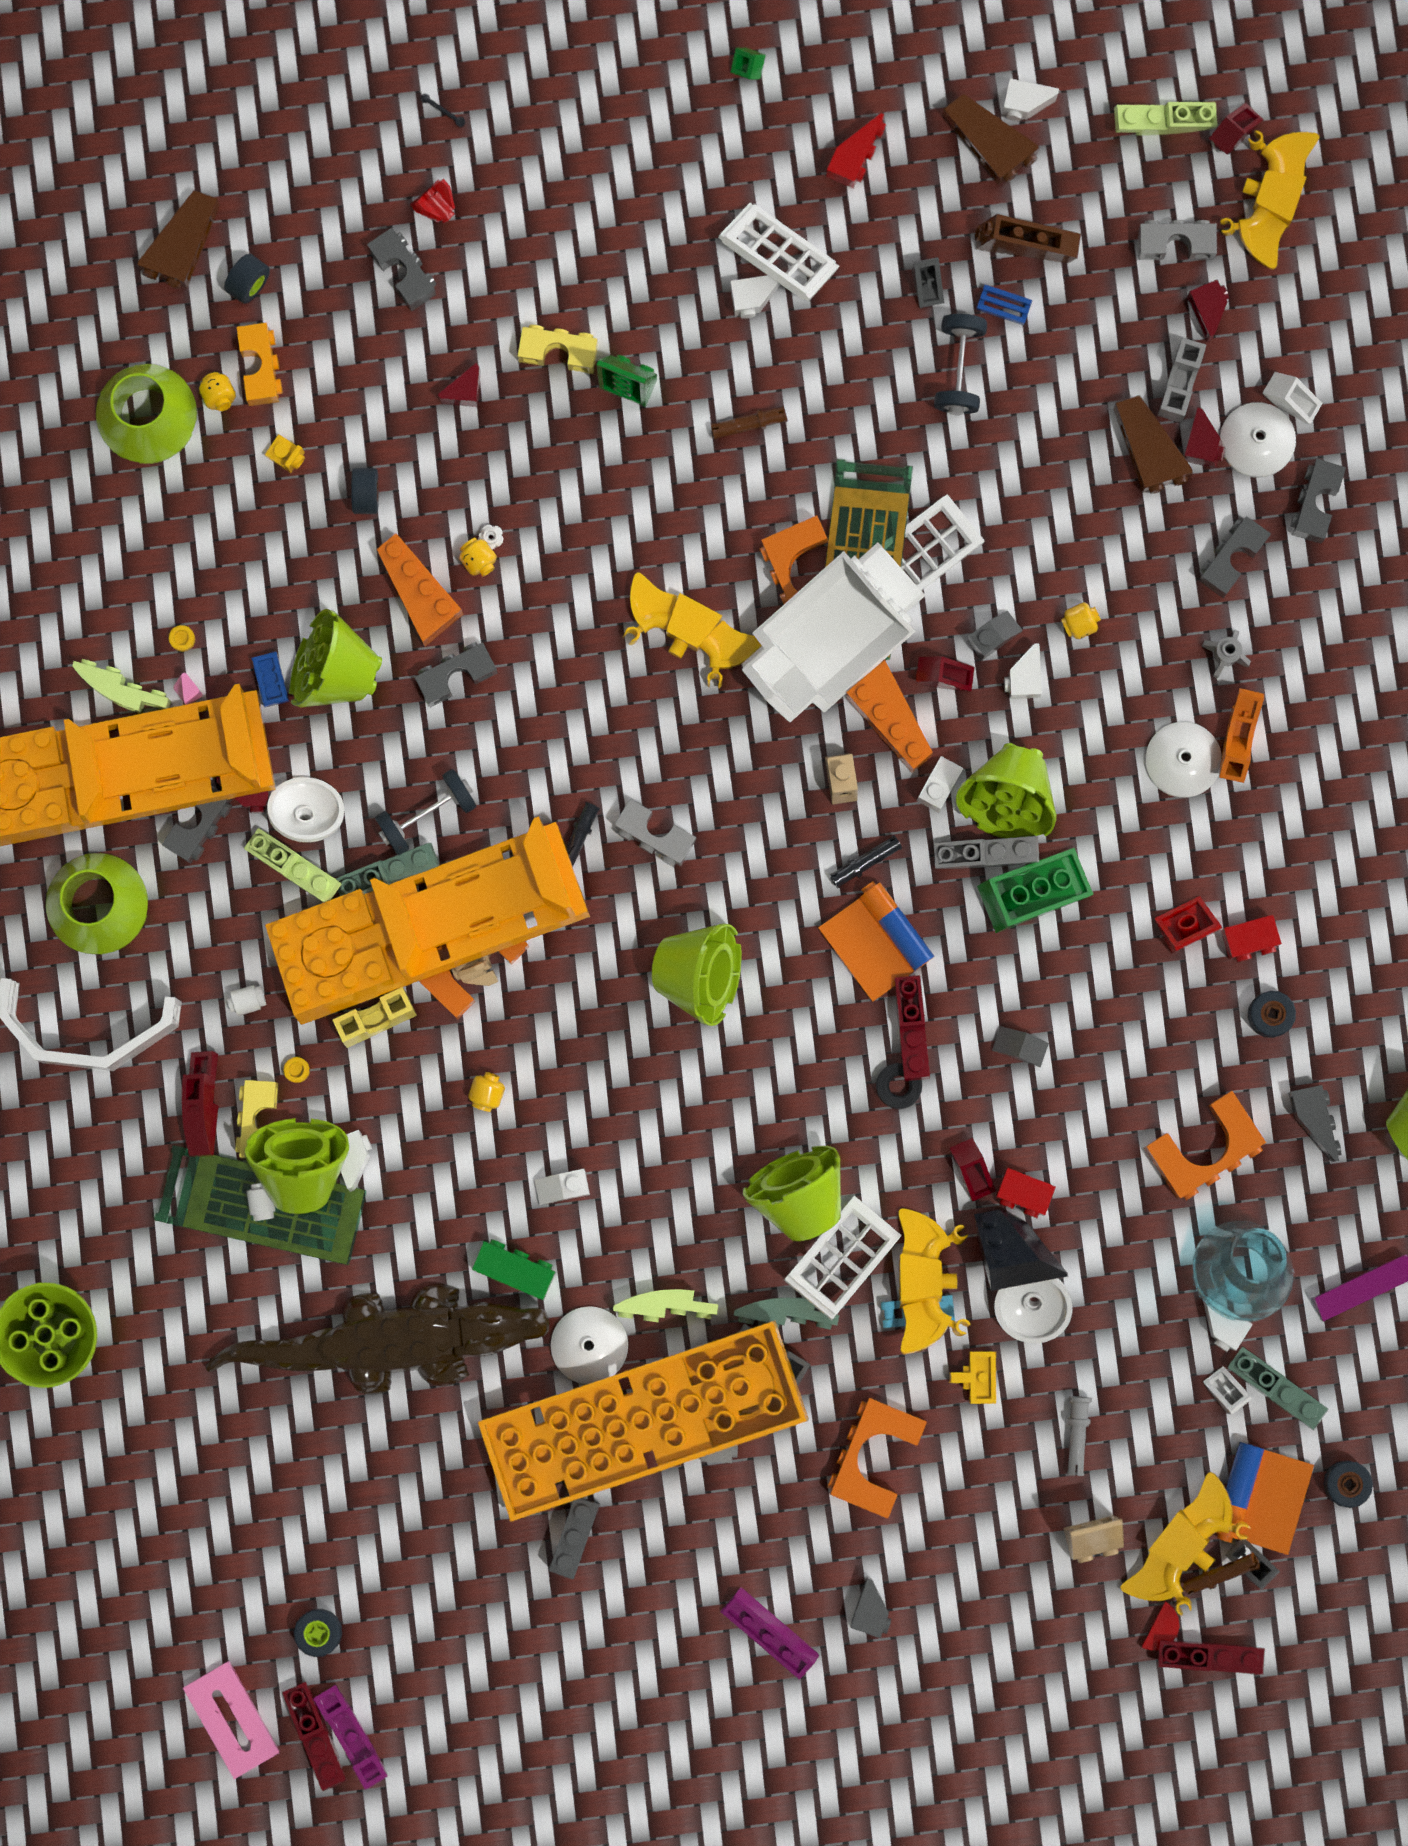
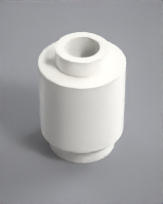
M252 985L231 991V997L227 998L231 1013L236 1012L237 1016L261 1010L262 1006L267 1005L261 986L255 987Z
M261 1183L252 1184L251 1190L246 1192L250 1215H253V1220L259 1221L274 1218L275 1206Z

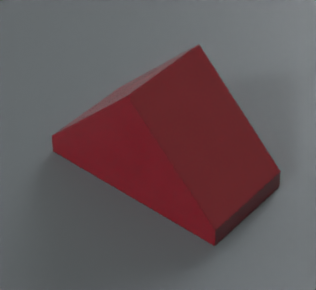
M475 363L438 394L439 401L445 405L478 407L480 366Z

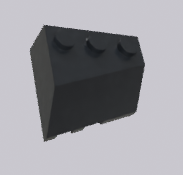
M1000 1209L974 1214L976 1235L991 1291L1068 1277L1066 1270L1027 1222Z

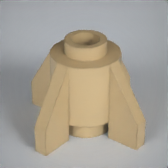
M491 954L452 968L455 978L457 980L461 979L463 983L490 986L499 981L494 970L487 972L488 969L492 968L489 959Z

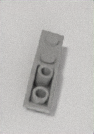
M1038 837L934 843L935 868H984L1039 863Z

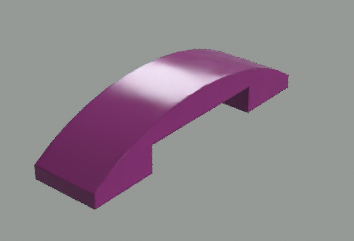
M337 1685L313 1698L325 1721H328L352 1763V1768L364 1789L367 1790L388 1777L375 1748Z

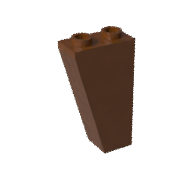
M962 94L944 108V119L998 185L1003 181L1006 183L1010 182L1018 175L1017 171L1023 166L1028 168L1038 159L1036 156L1038 155L1039 147L1036 143L965 94Z
M195 190L192 191L139 259L137 265L140 271H142L143 276L152 280H156L157 277L166 280L165 283L177 289L180 286L188 288L220 207L217 198Z
M996 214L977 227L974 239L977 241V250L1070 263L1078 258L1081 233Z
M1138 395L1115 403L1113 410L1142 493L1149 491L1150 494H1155L1163 491L1166 485L1174 484V487L1187 483L1188 478L1193 474L1191 466L1141 396Z

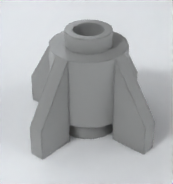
M1234 630L1231 637L1223 638L1220 642L1207 640L1203 642L1202 647L1212 652L1214 651V658L1219 664L1213 677L1218 678L1224 666L1238 663L1247 668L1249 667L1251 661L1242 653V645L1237 640L1240 631ZM1226 648H1230V649H1231V652H1230V653H1232V654H1228V653L1225 651V649H1226Z

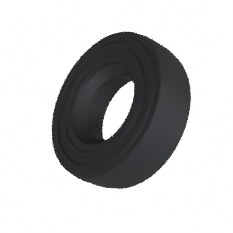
M894 1063L881 1071L877 1078L876 1090L880 1100L888 1107L905 1109L912 1106L919 1099L922 1093V1080L908 1081V1092L903 1096L894 1095L889 1088L891 1079L896 1076L904 1077L903 1064Z

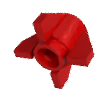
M444 178L441 181L438 179L428 190L410 203V206L416 213L434 220L436 223L442 221L444 224L455 215L453 210L456 206L454 205L451 188Z

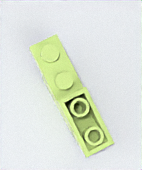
M1168 102L1166 105H1117L1114 108L1116 132H1136V136L1179 134L1218 127L1216 102Z
M82 659L81 663L73 661L72 666L94 690L127 710L142 714L144 705L161 710L171 706L172 702L169 698H166L167 694L154 689H152L151 693L142 691V686L133 683H127V686H124L126 678L120 674L121 670L106 666L104 670L97 668L96 663Z
M260 828L256 830L244 847L253 856L322 902L331 900L341 886L338 880Z
M675 1289L652 1291L636 1295L614 1305L613 1311H618V1317L633 1319L634 1314L644 1315L643 1320L659 1322V1317L665 1318L666 1308H671L670 1314L686 1316V1311L696 1312V1317L711 1319L712 1314L717 1315L718 1304L693 1301V1290Z

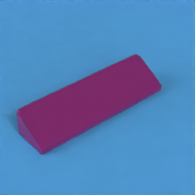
M1407 1254L1401 1255L1313 1297L1312 1301L1322 1321L1408 1282Z
M740 1588L720 1611L799 1680L819 1657V1654L743 1588Z

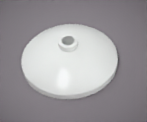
M1261 402L1248 403L1235 409L1225 420L1220 432V438L1225 447L1224 458L1226 462L1240 474L1254 478L1271 476L1283 469L1291 459L1296 444L1294 427L1286 414L1273 405ZM1258 432L1263 433V434H1264V439H1263V440L1257 439V438H1256V433H1258Z
M1176 722L1163 727L1153 736L1146 750L1145 764L1151 781L1158 789L1170 796L1189 798L1205 792L1213 785L1219 775L1222 755L1218 742L1207 729L1191 722ZM1183 753L1189 754L1190 761H1183L1181 755Z
M300 777L287 780L277 786L276 790H273L268 800L267 814L272 826L284 837L298 842H316L328 838L338 830L344 817V803L339 793L328 783L315 778Z
M1057 1278L1000 1289L996 1294L994 1308L1000 1326L1011 1337L1026 1343H1043L1056 1338L1066 1329L1072 1316L1073 1306L1068 1289ZM1037 1297L1039 1301L1032 1302L1030 1298Z
M581 1307L566 1314L556 1325L551 1338V1353L556 1366L566 1377L578 1383L590 1384L614 1376L620 1370L627 1357L628 1338L623 1325L612 1313L598 1307ZM588 1340L594 1343V1348L590 1351L584 1348V1343Z

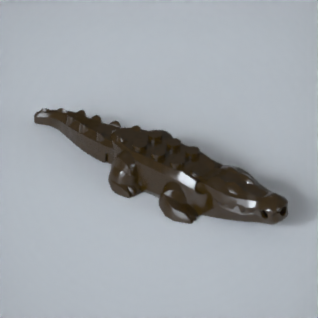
M430 1284L421 1288L412 1298L410 1307L385 1310L379 1294L362 1293L346 1301L343 1309V1323L334 1328H324L289 1339L239 1342L223 1349L211 1358L206 1365V1370L212 1372L232 1362L299 1372L325 1371L338 1367L349 1370L350 1380L356 1391L367 1395L381 1394L389 1391L392 1382L391 1373L418 1370L421 1378L427 1383L444 1387L458 1383L469 1376L467 1365L464 1364L465 1358L488 1357L525 1340L545 1336L549 1331V1318L547 1313L540 1308L519 1309L484 1302L461 1307L457 1303L459 1300V1289L445 1284Z

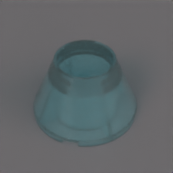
M1230 1221L1218 1225L1202 1238L1193 1256V1281L1202 1300L1213 1311L1227 1319L1250 1322L1265 1319L1278 1311L1291 1293L1294 1281V1268L1290 1254L1283 1242L1273 1232L1259 1224L1248 1221ZM1235 1247H1246L1258 1253L1267 1267V1281H1254L1245 1277L1234 1263L1233 1249Z

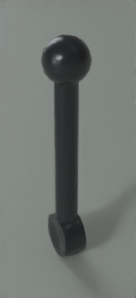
M424 93L421 95L420 99L423 103H429L454 120L457 127L462 128L465 126V119L463 117H456L431 100L428 94Z

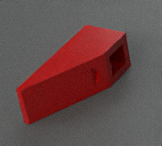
M880 113L836 148L827 168V178L853 189L856 182H862L867 170L863 168L867 159L872 160L877 146L873 145L876 137L881 138L887 125L883 123L885 114Z

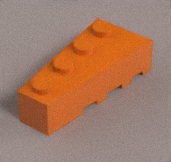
M397 533L377 548L378 554L424 647H426L463 616L462 609Z
M882 661L847 691L845 698L910 772L913 773L932 756L933 752L886 661Z

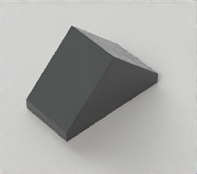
M939 258L913 262L911 272L919 307L923 308L944 303Z
M1000 1026L992 1051L1041 1067L1049 1043L1028 1033Z
M1240 1539L1225 1555L1230 1561H1234L1254 1553L1260 1567L1244 1575L1250 1582L1262 1590L1280 1571L1247 1539Z

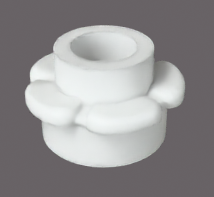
M486 525L482 528V532L479 533L478 539H484L491 549H494L503 543V532L498 526ZM489 535H493V539H489Z

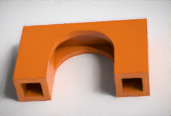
M817 515L761 540L764 545L760 548L765 562L770 560L774 568L770 571L775 585L781 584L784 593L780 594L783 604L798 592L791 582V568L795 560L803 553L829 542Z
M524 941L498 952L512 965L529 948V945ZM446 944L437 947L441 961L451 958ZM450 969L419 981L457 1019L476 1002L453 979Z
M1233 1091L1228 1092L1208 1105L1226 1137L1224 1153L1214 1164L1199 1166L1189 1162L1182 1155L1168 1133H1165L1144 1147L1177 1199L1182 1197L1185 1200L1190 1199L1199 1193L1197 1188L1205 1183L1207 1187L1220 1179L1218 1174L1225 1169L1231 1172L1242 1165L1239 1160L1248 1155L1251 1159L1263 1151L1261 1146L1266 1141Z
M868 1397L867 1402L861 1401L856 1414L860 1416L857 1426L852 1425L847 1436L850 1444L847 1450L842 1449L837 1464L841 1465L838 1474L832 1473L827 1488L831 1489L830 1495L888 1519L898 1494L875 1485L862 1476L858 1467L859 1450L866 1440L879 1434L892 1435L918 1446L927 1421Z

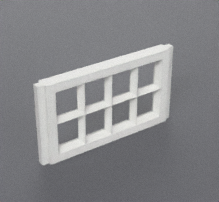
M749 203L718 237L722 240L723 244L803 301L805 299L809 302L839 268L836 261L756 204L752 205ZM754 219L768 227L762 235L748 226ZM743 231L756 240L750 248L737 239ZM772 231L786 240L780 247L766 239ZM760 244L774 252L768 260L755 252ZM790 244L803 252L798 260L784 251ZM808 256L821 265L815 273L802 264ZM778 257L792 265L786 273L772 264ZM796 269L810 278L804 285L790 277Z
M947 494L905 526L904 539L907 537L918 552L907 561L902 557L901 568L905 569L922 591L985 541ZM942 510L953 525L940 535L929 519ZM923 524L926 525L935 537L924 548L911 534ZM955 529L958 530L968 543L956 553L944 540ZM896 534L885 541L884 549L886 551L894 552ZM938 542L950 555V558L939 566L927 554V551ZM920 556L933 569L932 572L921 580L909 566Z
M853 1196L841 1211L839 1222L819 1237L784 1281L830 1320H833L902 1235L857 1197ZM851 1213L866 1224L857 1237L842 1225ZM870 1229L885 1240L876 1253L861 1241ZM837 1230H840L853 1241L843 1254L828 1242ZM856 1245L872 1257L862 1270L847 1258ZM824 1246L839 1258L830 1270L815 1259V1256ZM810 1262L825 1274L816 1287L800 1275ZM842 1262L858 1274L849 1286L833 1274ZM829 1278L844 1290L835 1303L819 1291Z

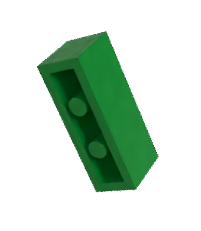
M491 1239L490 1243L483 1242L472 1268L473 1271L541 1300L545 1299L556 1274L555 1271L551 1270L552 1264L540 1259L536 1264L527 1260L529 1254L517 1249L514 1250V1253L504 1250L505 1244Z

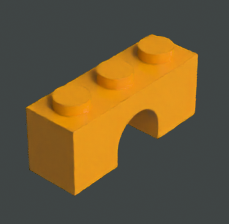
M267 323L237 327L242 357L255 356L262 360L261 368L257 373L243 376L246 399L249 406L279 402L278 394H283L281 379H276L275 370L279 369L277 354L273 355L272 345H276L274 330H269Z

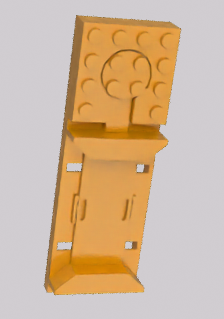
M235 684L228 696L84 726H78L71 720L65 719V730L56 731L53 726L0 737V846L276 790L257 690L243 692L240 684ZM208 710L210 718L200 720L199 712ZM119 729L120 737L110 739L109 731ZM220 776L222 791L213 793L210 778ZM130 795L131 810L122 811L120 796Z
M538 816L533 819L528 832L390 885L373 878L370 880L374 890L372 892L364 894L359 889L268 923L265 926L293 1014L299 1023L303 1025L590 917L557 823L554 822L543 826ZM512 850L513 857L504 860L502 853ZM426 883L427 889L418 892L416 886ZM533 911L537 926L528 929L523 914ZM446 944L451 958L441 961L437 947Z
M772 1321L479 1421L478 1425L510 1521H514L808 1421L809 1418L776 1321ZM628 1376L633 1392L624 1395L618 1379ZM540 1406L545 1422L535 1425L530 1409ZM653 1450L658 1466L648 1469L643 1453ZM564 1480L569 1496L560 1499L555 1483Z

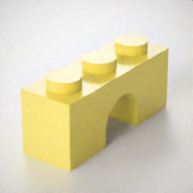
M529 325V328H522L518 360L521 363L544 366L546 354L552 349L559 348L566 351L569 355L568 370L593 374L598 339L593 338L594 336L589 333L572 335L564 329H554L553 332L544 330V327L539 325Z
M401 987L380 997V1001L374 1006L361 1011L354 1009L333 1019V1022L342 1042L349 1048L417 1015L406 991Z
M245 1080V1085L240 1086L239 1101H243V1112H238L237 1126L241 1127V1137L236 1138V1152L240 1153V1158H245L247 1140L258 1130L255 1124L257 1114L263 1109H277V1082Z

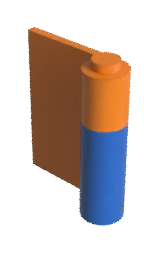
M872 881L861 890L863 895L858 900L818 927V929L869 999L874 1002L895 986V977L911 975L935 956L881 883L875 884Z
M1239 1442L1226 1486V1491L1232 1505V1523L1237 1524L1242 1521L1250 1526V1528L1241 1527L1239 1534L1247 1535V1540L1251 1544L1288 1555L1314 1465ZM1216 1532L1218 1533L1217 1539L1232 1543L1233 1538L1240 1540L1235 1532Z

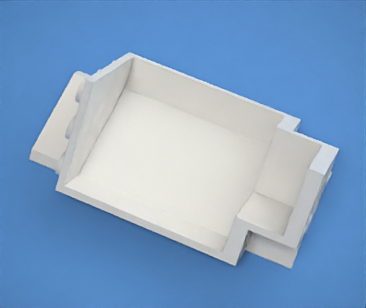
M878 542L859 559L855 555L850 558L843 551L752 633L762 646L741 664L743 666L742 670L765 700L789 722L795 719L811 703H814L825 713L847 691L916 632L909 624L913 620L907 612L926 595Z

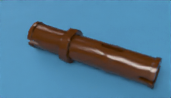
M782 406L763 412L760 409L755 414L712 423L711 429L714 440H716L717 438L758 428L764 430L766 426L788 422L785 407Z
M1250 1553L1247 1556L1212 1570L1208 1569L1206 1572L1203 1570L1202 1574L1183 1580L1184 1590L1188 1593V1596H1192L1207 1588L1212 1590L1217 1587V1584L1259 1569V1561L1254 1553Z

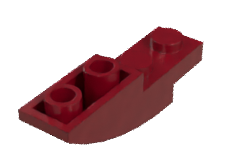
M920 975L895 977L904 1081L930 1079Z
M214 1051L191 1052L189 1074H184L182 1079L183 1128L188 1153L191 1157L214 1156L219 1106L213 1103L218 1053Z
M1160 1640L1158 1667L1263 1675L1265 1648L1221 1643Z
M307 1682L282 1692L321 1790L324 1792L346 1782L347 1778L339 1761V1754Z

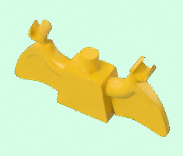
M1254 131L1255 137L1259 141L1253 142L1248 138L1249 146L1253 150H1261V155L1268 161V171L1265 172L1262 181L1258 182L1247 178L1242 191L1256 197L1252 208L1254 212L1250 218L1241 219L1238 223H1233L1229 218H1224L1220 221L1222 225L1231 224L1229 230L1221 231L1222 234L1230 236L1235 230H1239L1240 238L1247 251L1258 262L1271 270L1277 266L1280 237L1286 227L1288 228L1292 222L1306 180V176H1304L1305 162L1319 140L1317 133L1296 132L1286 134L1273 140L1267 146L1264 143L1263 134L1260 131Z
M641 573L634 575L630 601L632 613L638 626L627 628L623 634V637L629 633L635 636L629 645H634L642 632L646 633L653 628L666 630V635L674 639L668 650L673 656L681 659L687 647L697 652L701 648L709 656V668H712V671L707 676V686L710 688V680L717 679L719 681L718 689L722 686V675L719 669L733 668L742 664L762 646L755 636L738 632L724 620L722 621L721 614L681 593L677 598V595L661 591Z
M902 1208L898 1212L904 1234L903 1252L899 1258L900 1308L903 1309L906 1321L905 1333L901 1344V1353L905 1355L921 1351L933 1345L944 1335L948 1327L952 1328L956 1336L967 1334L959 1329V1324L968 1327L970 1322L966 1319H960L957 1322L951 1320L952 1317L945 1314L939 1304L942 1299V1289H957V1274L942 1273V1261L938 1260L939 1255L943 1249L951 1246L950 1243L962 1244L968 1235L961 1237L957 1234L964 1226H956L952 1233L947 1236L940 1225L931 1218L919 1212Z
M1209 1472L1206 1475L1196 1499L1175 1515L1148 1550L1150 1551L1149 1556L1141 1570L1121 1585V1590L1124 1593L1149 1601H1162L1175 1597L1177 1600L1176 1611L1179 1615L1183 1616L1180 1605L1186 1604L1189 1606L1190 1611H1192V1603L1188 1597L1182 1595L1184 1591L1179 1580L1182 1572L1187 1571L1193 1562L1206 1572L1215 1561L1214 1558L1203 1551L1210 1542L1209 1537L1216 1532L1229 1533V1531H1232L1240 1539L1248 1538L1247 1535L1239 1534L1241 1527L1250 1528L1246 1522L1232 1523L1233 1512L1228 1492L1214 1472Z

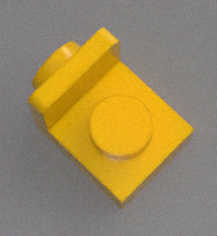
M278 434L265 453V457L291 473L294 468L298 469L305 459V456H303L305 452L301 446H296Z

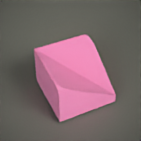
M186 673L181 674L173 688L185 705L195 703L203 697V694Z

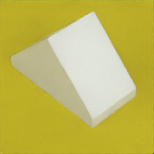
M1224 1366L1203 1381L1227 1414L1232 1415L1252 1400V1397Z

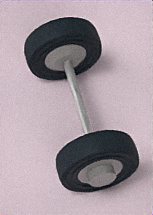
M969 313L945 315L942 319V332L951 336L961 337L956 391L937 392L934 399V407L937 410L952 415L976 413L979 411L980 397L973 393L961 391L965 339L984 336L987 331V320Z
M454 769L442 775L447 784L449 795L400 826L397 821L391 819L386 811L375 817L382 830L379 832V835L386 846L391 844L398 855L408 851L409 846L405 841L403 829L451 799L454 803L459 804L465 813L477 807L470 795L473 792L466 779L461 780Z

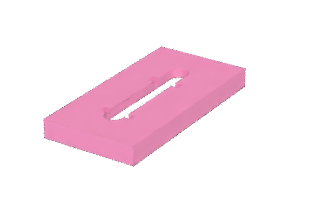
M230 1661L183 1688L234 1779L281 1752ZM215 1690L221 1691L226 1702L229 1704L230 1709L251 1744L249 1751L242 1750L212 1696Z

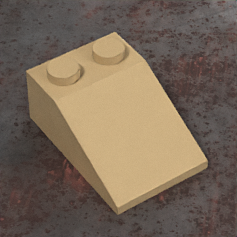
M1109 1516L1063 1528L1070 1557L1073 1560L1078 1559V1563L1093 1560V1555L1103 1553V1557L1118 1554V1549L1124 1547L1122 1520L1116 1516Z

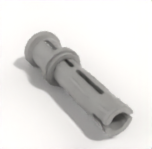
M1069 1396L1071 1412L1067 1422L1071 1426L1067 1475L1075 1476V1466L1077 1465L1076 1475L1084 1476L1086 1427H1089L1091 1422L1088 1419V1410L1092 1398Z

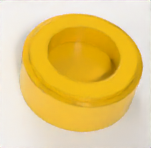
M179 625L171 630L169 642L175 650L185 652L194 646L195 635L189 627Z
M300 1057L290 1058L284 1065V1075L293 1083L305 1081L310 1074L309 1064Z

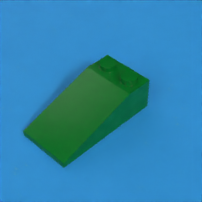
M609 355L599 359L597 362L599 389L646 407L657 382V374L654 373V369L640 364V367L631 364V360L622 355H617V357Z
M1075 848L1039 860V863H1031L990 878L977 886L996 933L1094 895Z

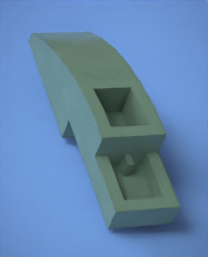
M426 843L401 855L375 862L336 878L341 883L338 889L339 895L343 896L359 889L364 894L372 892L374 890L370 880L373 878L390 885L440 866L432 843Z
M787 1297L762 1300L734 1311V1316H739L738 1322L753 1325L754 1320L764 1321V1324L776 1321L778 1329L779 1325L785 1326L786 1316H791L790 1322L806 1325V1320L817 1322L816 1327L830 1330L832 1325H838L839 1315L830 1320L822 1312L815 1311V1306L805 1298Z
M1244 1347L1240 1349L1227 1367L1266 1398L1313 1431L1329 1410Z

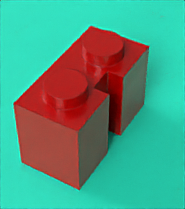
M1273 915L1221 930L1229 960L1236 958L1237 962L1252 959L1251 953L1261 952L1263 956L1277 952L1275 947L1282 944Z
M1006 1168L995 1198L1000 1199V1205L1010 1209H1014V1206L1017 1205L1024 1208L1023 1214L1037 1219L1039 1215L1045 1216L1056 1186Z

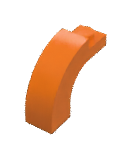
M1239 688L1226 731L1219 778L1241 783L1245 782L1251 761V748L1255 728L1264 701L1263 693Z

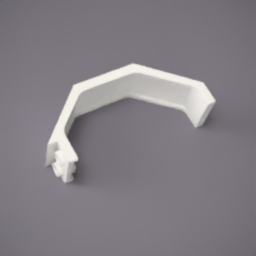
M0 979V1019L32 1058L41 1063L115 1071L179 1027L182 1002L177 998L165 996L161 1020L107 1056L98 1057L45 1051L17 1019L16 1008L20 983H16L12 979Z

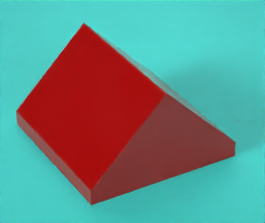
M1200 896L1154 918L1172 954L1218 932L1222 928Z

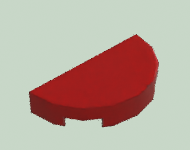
M1166 1601L1163 1602L1141 1648L1151 1651L1159 1650L1160 1640L1174 1641L1177 1637L1180 1627L1179 1618L1174 1608Z

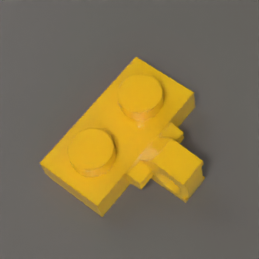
M969 1352V1366H963V1372H949V1383H963V1389H969V1404H996V1352Z

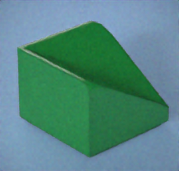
M736 48L730 73L750 80L760 79L766 55L749 48Z

